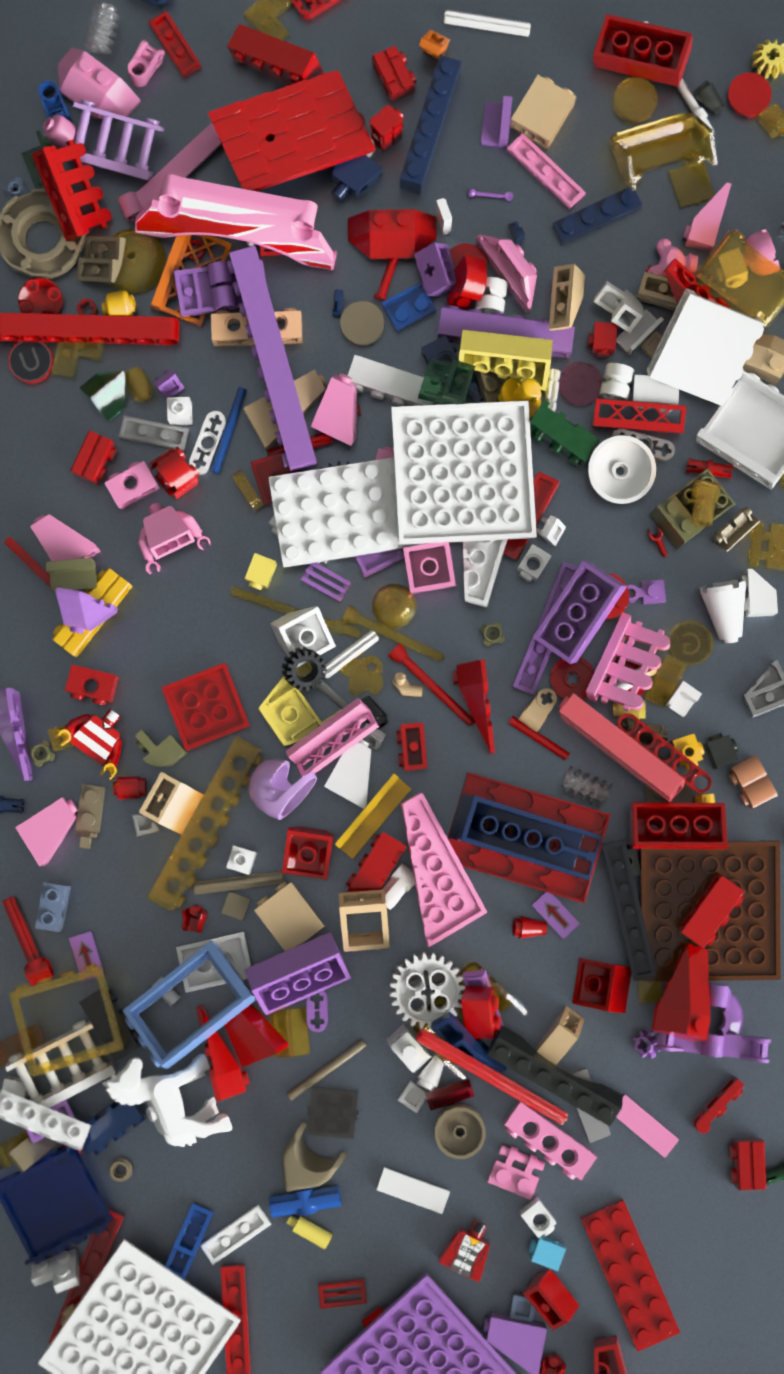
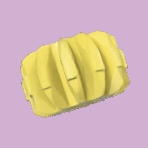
M777 38L773 43H770L768 39L763 44L759 43L756 51L752 54V59L754 60L752 67L758 68L757 74L765 73V79L768 78L769 74L775 79L779 73H784V43L778 45Z

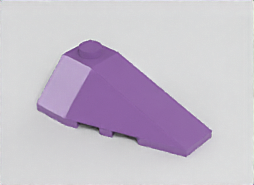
M56 588L63 623L70 628V632L83 634L84 630L92 631L118 611L115 605L107 603L104 606L103 600L94 599L93 596L83 592Z

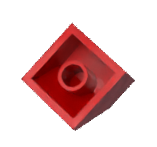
M579 958L572 1004L607 1012L626 1013L632 973L631 967Z

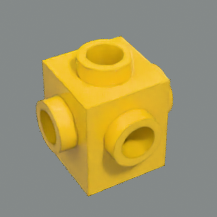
M695 733L669 742L697 766V762L703 760L704 749L701 742H697ZM685 749L689 752L688 756L685 754ZM685 762L677 764L678 768L684 766L685 770L689 769L688 764Z

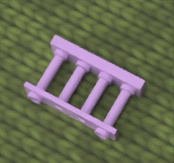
M82 100L81 104L74 102L73 107L82 109L75 144L82 143L84 145L91 112L103 115L96 151L93 150V154L86 153L80 157L81 161L150 181L154 176V172L148 171L149 166H147L154 132L155 130L164 132L165 129L158 126L159 121L146 118L145 122L97 109L94 108L95 103ZM112 118L125 121L117 157H114V161L106 159L105 154ZM133 124L146 127L139 161L135 164V167L127 165L128 160H126Z

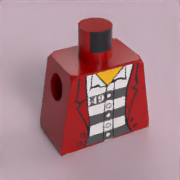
M475 1219L469 1231L459 1227L438 1257L439 1263L479 1283L490 1248L489 1241L482 1238L487 1225Z

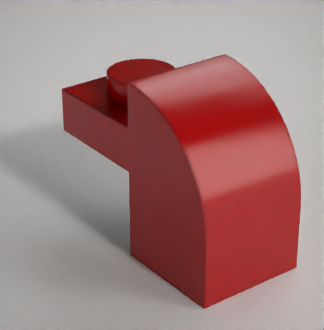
M464 254L454 269L457 283L446 299L448 305L467 310L474 300L480 301L486 286L487 271L483 259Z

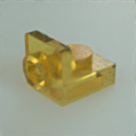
M776 102L757 117L772 139L779 134L780 136L784 135V112Z

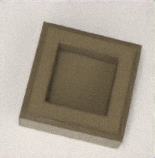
M229 891L221 913L243 921L251 899Z

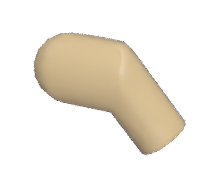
M402 672L394 675L393 685L400 695L422 697L423 686L411 685L406 679V675Z

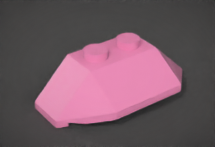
M71 48L58 63L60 93L72 102L81 104L82 100L95 103L94 108L128 117L141 102L138 96L118 75L86 51ZM91 112L90 114L94 118H103V115Z
M478 235L475 245L484 252L488 263L499 278L508 282L507 289L525 314H529L537 279L535 266L531 262L528 263L523 257L524 252L518 244L515 245L512 240Z

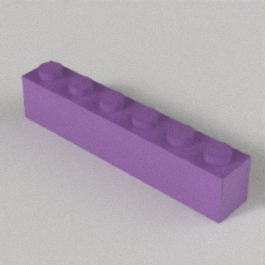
M447 306L446 308H441L437 339L446 335L448 341L452 340L453 342L461 343L462 330L553 340L552 356L569 359L572 353L575 326L568 329L550 331L549 323L546 319L538 318L534 321L527 320L526 317L520 315L506 317L499 312L485 314L478 309L464 311L456 306Z

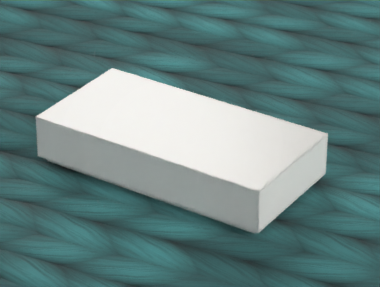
M442 198L436 200L435 216L442 236H445L451 232L452 216L446 200Z

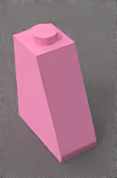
M340 373L331 377L311 427L350 446L357 440V384L352 382L351 377Z
M50 514L39 516L33 521L34 524L30 526L51 561L91 558L101 552L93 542Z
M62 797L15 827L39 866H45L49 863L77 820L75 812L78 809L71 799L67 800Z

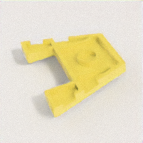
M306 662L297 667V675L299 677H306L311 673L312 666L309 662ZM283 676L260 705L258 711L282 746L286 747L296 744L336 713L321 722L300 690L290 685L284 679L286 677Z

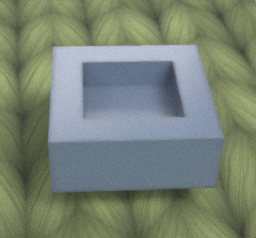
M513 1293L509 1319L533 1323L535 1308L524 1295Z

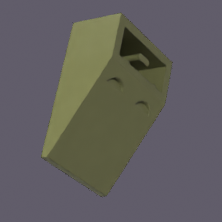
M706 469L659 504L650 513V516L676 549H678L736 503L709 469Z

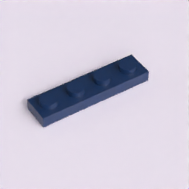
M632 185L553 222L552 226L563 245L640 209L643 204Z

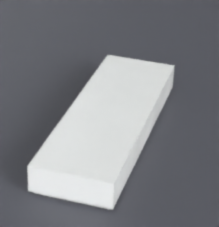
M385 1166L376 1189L377 1191L443 1214L450 1194L448 1189Z
M257 1204L202 1242L200 1247L212 1265H214L270 1226L271 1222L260 1205Z

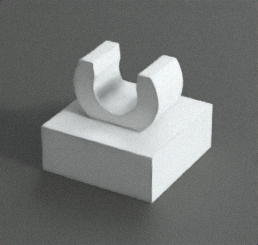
M550 515L549 519H541L545 526L542 530L536 528V532L548 544L556 546L566 526L558 518Z

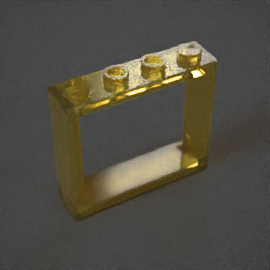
M97 964L83 967V972L74 974V971H68L60 974L61 978L52 981L51 977L38 980V985L28 987V984L17 986L14 988L15 992L9 993L30 1077H36L125 1050L102 966L97 967ZM97 976L114 1042L36 1065L19 999Z

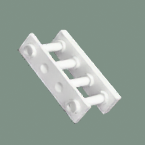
M81 1020L72 1026V1030L23 1055L19 1052L8 1058L9 1062L6 1063L5 1068L7 1072L14 1068L16 1069L30 1097L29 1101L50 1108L103 1081L112 1074H116L112 1061L108 1063L102 1061L88 1033V1030L93 1028L90 1021ZM77 1036H80L94 1064V1070L87 1074L81 1072L67 1044V1041ZM57 1046L73 1075L72 1081L65 1085L60 1083L45 1053ZM37 1057L52 1087L50 1089L51 1092L44 1096L38 1093L24 1063Z

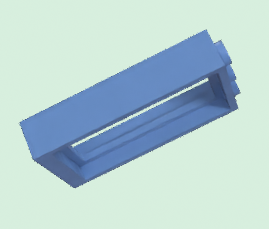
M211 940L122 1011L126 1015L124 1019L130 1029H135L139 1034L137 1039L145 1049L148 1047L152 1055L150 1058L157 1067L161 1066L169 1069L253 1003L256 997L220 947ZM210 960L237 999L166 1054L139 1014L203 963Z

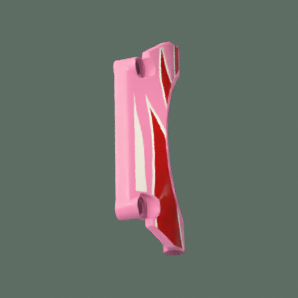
M173 174L164 175L159 200L152 199L138 213L135 221V232L160 238L180 235H211L232 238L269 248L303 265L333 271L336 259V250H332L320 231L314 230L318 207L316 203L309 200H298L183 178Z

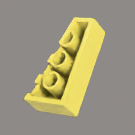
M462 330L458 365L483 373L491 371L496 373L499 378L507 379V377L518 379L519 382L533 379L539 384L541 390L546 391L553 340Z

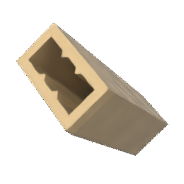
M315 370L294 380L304 416L323 398L326 391L325 387L328 386L323 375H318ZM264 396L244 407V411L267 452V450L278 443L275 432H278L279 428L277 423H272L269 413L270 410H273L272 403L266 402Z

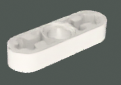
M212 411L206 416L189 460V465L192 464L199 475L209 471L226 426V419L219 411ZM216 417H219L221 425L217 424L214 429V432L218 433V435L216 436L212 432H206L207 429L209 431L212 430L213 425L212 422H210L211 419L215 420ZM206 437H211L214 440L213 447L209 449L202 447L201 444L202 440ZM198 450H201L205 454H210V456L204 455L203 462L206 465L200 466L197 469L194 462L200 460L202 454Z

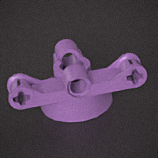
M709 984L710 1006L721 1007L720 1011L723 1015V1023L718 1028L719 1030L714 1033L708 1032L707 1040L688 1041L658 1032L657 1044L654 1046V1049L662 1051L691 1052L712 1057L724 1056L769 1063L767 1051L768 1043H771V1039L740 1035L744 1020L743 1010L737 998L731 994L729 986Z

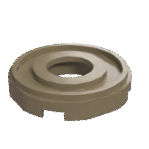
M32 189L30 193L19 197L16 195L5 204L0 214V254L11 269L32 279L38 277L52 279L63 275L77 263L85 246L86 235L66 242L45 189ZM48 222L56 227L59 239L54 249L49 252L38 253L28 247L26 234L35 223Z

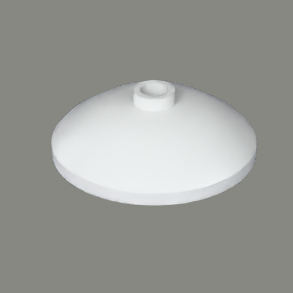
M614 436L606 439L595 448L588 463V477L593 489L603 499L616 504H627L642 498L652 487L656 476V463L652 452L642 441L630 436ZM618 467L623 469V475L616 473Z

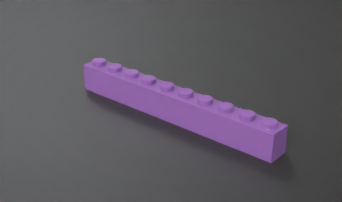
M256 246L230 252L231 260L227 261L230 275L235 274L237 282H233L236 296L241 295L243 303L239 304L242 317L247 316L249 324L245 325L248 338L253 337L255 346H251L254 360L259 359L261 367H258L257 370L260 381L265 380L267 388L263 389L266 402L272 403L273 410H270L269 413L272 423H277L279 431L275 432L278 445H283L285 453L281 454L284 466H289L291 472L317 466Z

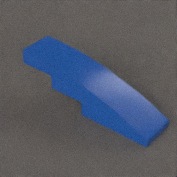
M193 1203L165 1265L166 1268L184 1280L214 1213Z

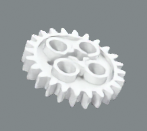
M423 952L422 959H418L414 954L413 962L405 959L407 965L405 968L400 965L397 966L401 973H393L392 976L397 982H391L390 986L396 990L390 992L389 995L397 998L391 1003L392 1006L399 1005L396 1010L397 1014L404 1012L403 1021L411 1018L410 1025L413 1027L416 1022H419L420 1029H423L425 1023H428L431 1030V1022L446 1013L451 1012L454 1016H457L454 1008H462L458 999H461L463 994L459 993V991L464 990L465 985L458 984L463 980V977L455 976L459 971L458 967L450 969L453 963L451 960L444 964L443 955L436 960L435 953L432 952L430 958H427L425 952ZM424 970L428 971V984L430 989H433L429 993L431 1011H427L426 996L424 992H421L425 990ZM441 972L444 974L443 981L438 984L432 982L433 974ZM414 974L421 977L420 983L416 986L408 983L409 977ZM437 996L446 997L445 1005L441 1007L435 1006V998ZM415 998L423 1000V1005L419 1009H413L410 1006L411 1001Z

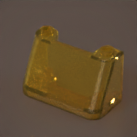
M735 229L733 233L728 230L697 270L695 276L754 319L759 317L764 323L763 326L768 328L784 307V270L743 241L746 236Z

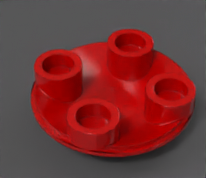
M40 277L30 279L23 284L19 291V310L21 313L59 314L63 306L62 293L59 287L49 279Z

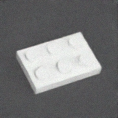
M245 932L176 947L179 964L181 965L212 940L220 947L243 980L248 979L245 969L252 965ZM207 960L183 979L185 993L226 984L210 960Z

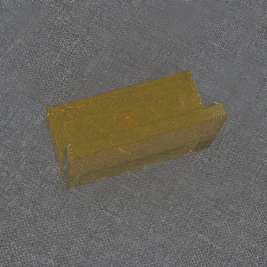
M306 1008L280 1009L270 1013L271 1025L289 1044L288 1048L275 1054L274 1057H295L309 1054Z

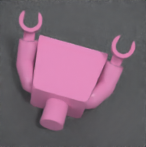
M154 503L149 507L151 515L143 519L144 527L140 531L138 540L143 558L148 562L146 564V571L149 574H152L150 570L152 563L157 566L158 572L161 569L160 564L154 561L153 557L157 560L194 542L193 537H196L198 540L197 547L200 550H203L199 544L202 539L206 540L210 546V539L201 534L202 530L193 516L181 510L175 511L172 506L163 509L160 503Z

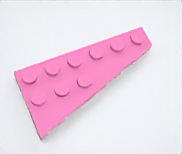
M419 792L402 802L401 808L426 946L429 948L486 914L487 910L422 792Z

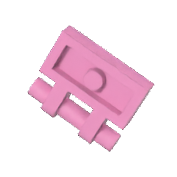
M501 1145L499 1154L507 1157L505 1162L495 1159L487 1182L531 1200L539 1181V1176L531 1174L532 1170L535 1168L543 1171L545 1162L538 1160V1157L530 1154L529 1156L519 1152L516 1147L511 1146L509 1148ZM516 1160L526 1164L524 1170L512 1166L513 1161Z

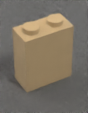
M537 75L512 116L510 128L520 134L523 133L530 140L548 149L572 110L576 96L571 90L555 85L550 78Z
M284 881L274 889L277 892L271 898L266 895L256 903L258 908L254 911L286 952L304 943L325 927V924L294 883L290 882L287 884Z

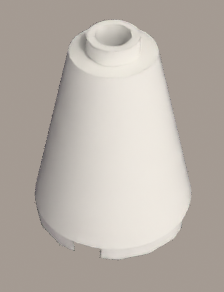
M738 580L712 583L713 587L707 588L706 585L701 586L700 593L719 640H724V643L737 642L738 637L742 636L745 580H741L739 584Z

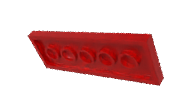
M621 1199L580 1217L637 1352L680 1334V1330L624 1200Z

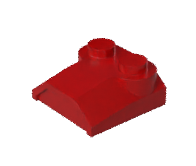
M301 826L288 827L282 874L314 877L327 881L334 834L321 829Z

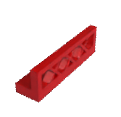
M595 398L594 416H592L591 425L684 433L686 406ZM600 404H609L615 412L609 417H599ZM614 405L622 406L619 409H616ZM626 406H632L637 412L631 419H624L620 414V411ZM637 407H644L641 411L637 409ZM648 408H655L660 416L654 421H647L642 413ZM658 408L667 410L662 413ZM672 409L680 410L679 423L669 422L664 415ZM616 414H618V416H619L620 418H613V417H614ZM640 416L643 420H635V419ZM661 418H663L665 422H658V421H659Z

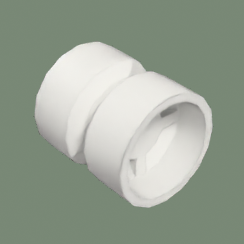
M487 277L484 293L480 301L476 300L475 309L485 314H491V312L503 314L505 300L502 298L506 297L508 282L496 277Z
M606 364L604 372L606 381L602 382L599 396L603 399L628 401L630 393L628 385L632 383L635 370L624 364Z

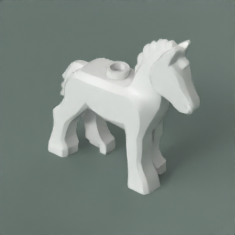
M204 1054L196 1056L183 1070L169 1075H152L140 1078L142 1061L140 1058L134 1057L128 1061L127 1065L117 1075L112 1074L111 1080L102 1082V1085L107 1087L106 1091L109 1093V1096L115 1099V1102H120L121 1105L128 1104L131 1106L146 1101L148 1105L146 1113L149 1120L154 1122L157 1131L164 1136L165 1141L170 1145L184 1147L185 1144L191 1146L192 1143L197 1142L195 1136L204 1138L213 1133L232 1130L230 1119L224 1113L218 1115L213 1121L205 1123L208 1119L219 1113L214 1097L205 1100L203 1107L196 1114L185 1116L178 1087L206 1076L205 1071L210 1070V1066Z

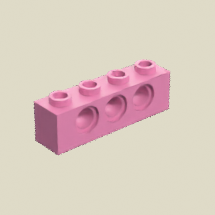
M520 1101L516 1102L503 1121L507 1133L514 1138H517L518 1135L526 1140L524 1145L534 1152L537 1149L545 1154L543 1158L553 1166L558 1163L564 1168L562 1172L573 1180L575 1177L582 1180L597 1158L594 1152ZM525 1123H535V1130L532 1133L524 1132L523 1126ZM546 1136H553L555 1139L554 1144L550 1147H545L542 1144ZM570 1149L574 1152L572 1159L568 1161L563 1160L561 1157L563 1151Z

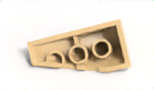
M762 334L759 339H756L753 345V353L750 359L745 361L742 367L743 370L748 373L752 372L760 379L776 385L784 373V340L775 335Z

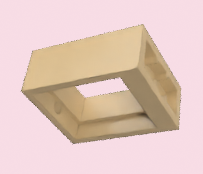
M385 889L339 893L343 951L356 952L359 950L390 948ZM381 912L382 932L348 934L346 914Z

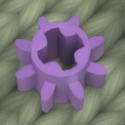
M646 1029L639 1031L640 1036L633 1037V1040L636 1041L633 1050H637L640 1053V1058L645 1057L647 1054L650 1059L656 1057L655 1052L662 1050L654 1049L658 1040L655 1031L652 1030L647 1033Z

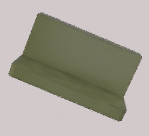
M92 558L46 562V571L50 574L52 592H56V588L69 590L97 588L96 565Z

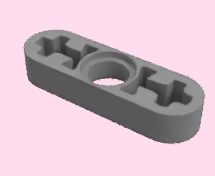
M617 429L611 436L623 435L634 437L638 440H645L649 445L650 451L653 448V443H656L655 448L662 449L663 446H666L667 451L670 453L662 456L661 451L654 450L653 456L655 461L667 462L675 453V447L672 442L625 429Z

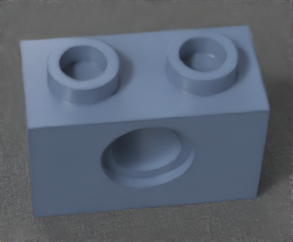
M43 882L35 928L54 932L63 931L71 885Z

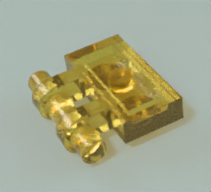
M759 522L754 527V530L751 531V538L753 539L752 550L749 551L748 556L750 558V567L759 568V560L762 559L766 560L765 569L784 571V525L771 523L769 532L763 531L764 523ZM762 540H768L767 552L761 551Z

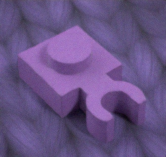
M664 579L641 581V588L635 585L627 586L628 590H632L635 594L634 597H629V603L635 602L638 598H642V605L666 602Z

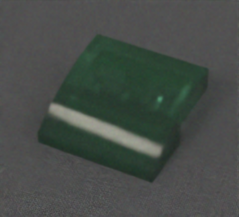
M430 358L418 399L441 404H464L475 366L455 359L452 364Z

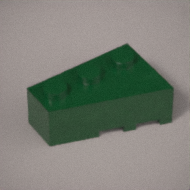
M544 399L530 421L531 439L537 443H545L549 446L548 449L557 455L561 453L568 457V462L574 466L579 467L581 465L584 467L599 444L600 439L581 425H574L566 420L567 415L563 412L557 414L548 408L550 403Z

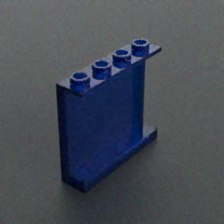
M69 1146L33 1163L22 1173L17 1171L0 1180V1202L29 1256L24 1262L25 1265L32 1262L39 1264L48 1258V1254L54 1252L57 1255L68 1248L67 1245L73 1242L75 1245H78L85 1241L88 1235L92 1233L98 1235L108 1229L107 1225L113 1219L78 1150Z

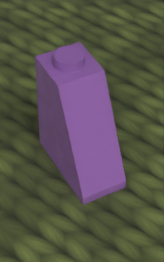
M490 1312L489 1319H484L482 1333H486L487 1342L530 1374H539L547 1331L546 1324L538 1321L529 1323L509 1319V1315Z

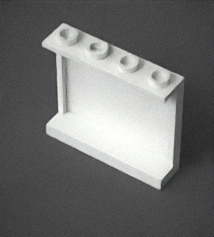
M686 288L646 371L652 379L723 406L725 400H729L732 395V387L735 381L739 380L742 375V367L745 361L749 360L753 353V345L756 339H759L763 334L764 323L759 317L754 319L700 297L693 290Z
M743 370L741 378L733 388L729 400H725L723 406L718 408L704 429L701 428L697 434L696 442L772 490L784 473V395L779 393L775 386L771 384L766 385L761 382L756 374L752 372L747 373Z

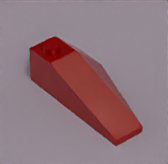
M677 259L672 260L665 268L664 273L677 305L685 289L688 288L700 297L730 308L720 296L715 298L710 294V288L706 284L701 286L696 282L695 275Z
M485 659L456 665V671H452L453 684H458V690L474 720V724L488 753L494 754L493 729L489 718L491 710L490 702L487 698L488 681Z
M686 944L674 967L675 972L665 986L666 990L663 997L658 1000L655 1006L651 1030L688 1041L707 1040L710 1023L708 950Z
M203 1004L196 1006L199 1026L201 1027L211 1017ZM218 1029L206 1039L207 1043H205L204 1049L208 1061H212L213 1065L210 1067L209 1073L216 1102L245 1092L248 1089L247 1085L250 1084L247 1070L243 1071L240 1062Z

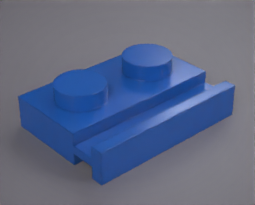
M421 282L382 302V306L396 332L436 313V308L424 291Z

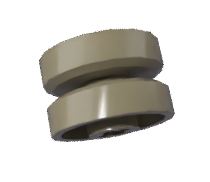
M454 1103L445 1106L438 1113L434 1122V1137L439 1149L445 1155L454 1159H466L474 1156L482 1148L486 1139V1128L480 1113L474 1107L465 1103ZM457 1128H463L464 1133L460 1135L459 1132L455 1133Z

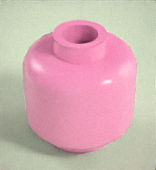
M55 115L52 118L46 119L43 129L44 137L48 142L59 149L66 147L67 141L73 140L75 143L77 132L75 125L61 115Z

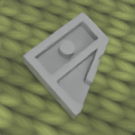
M778 660L771 664L767 671L762 674L743 696L752 718L784 706V673Z

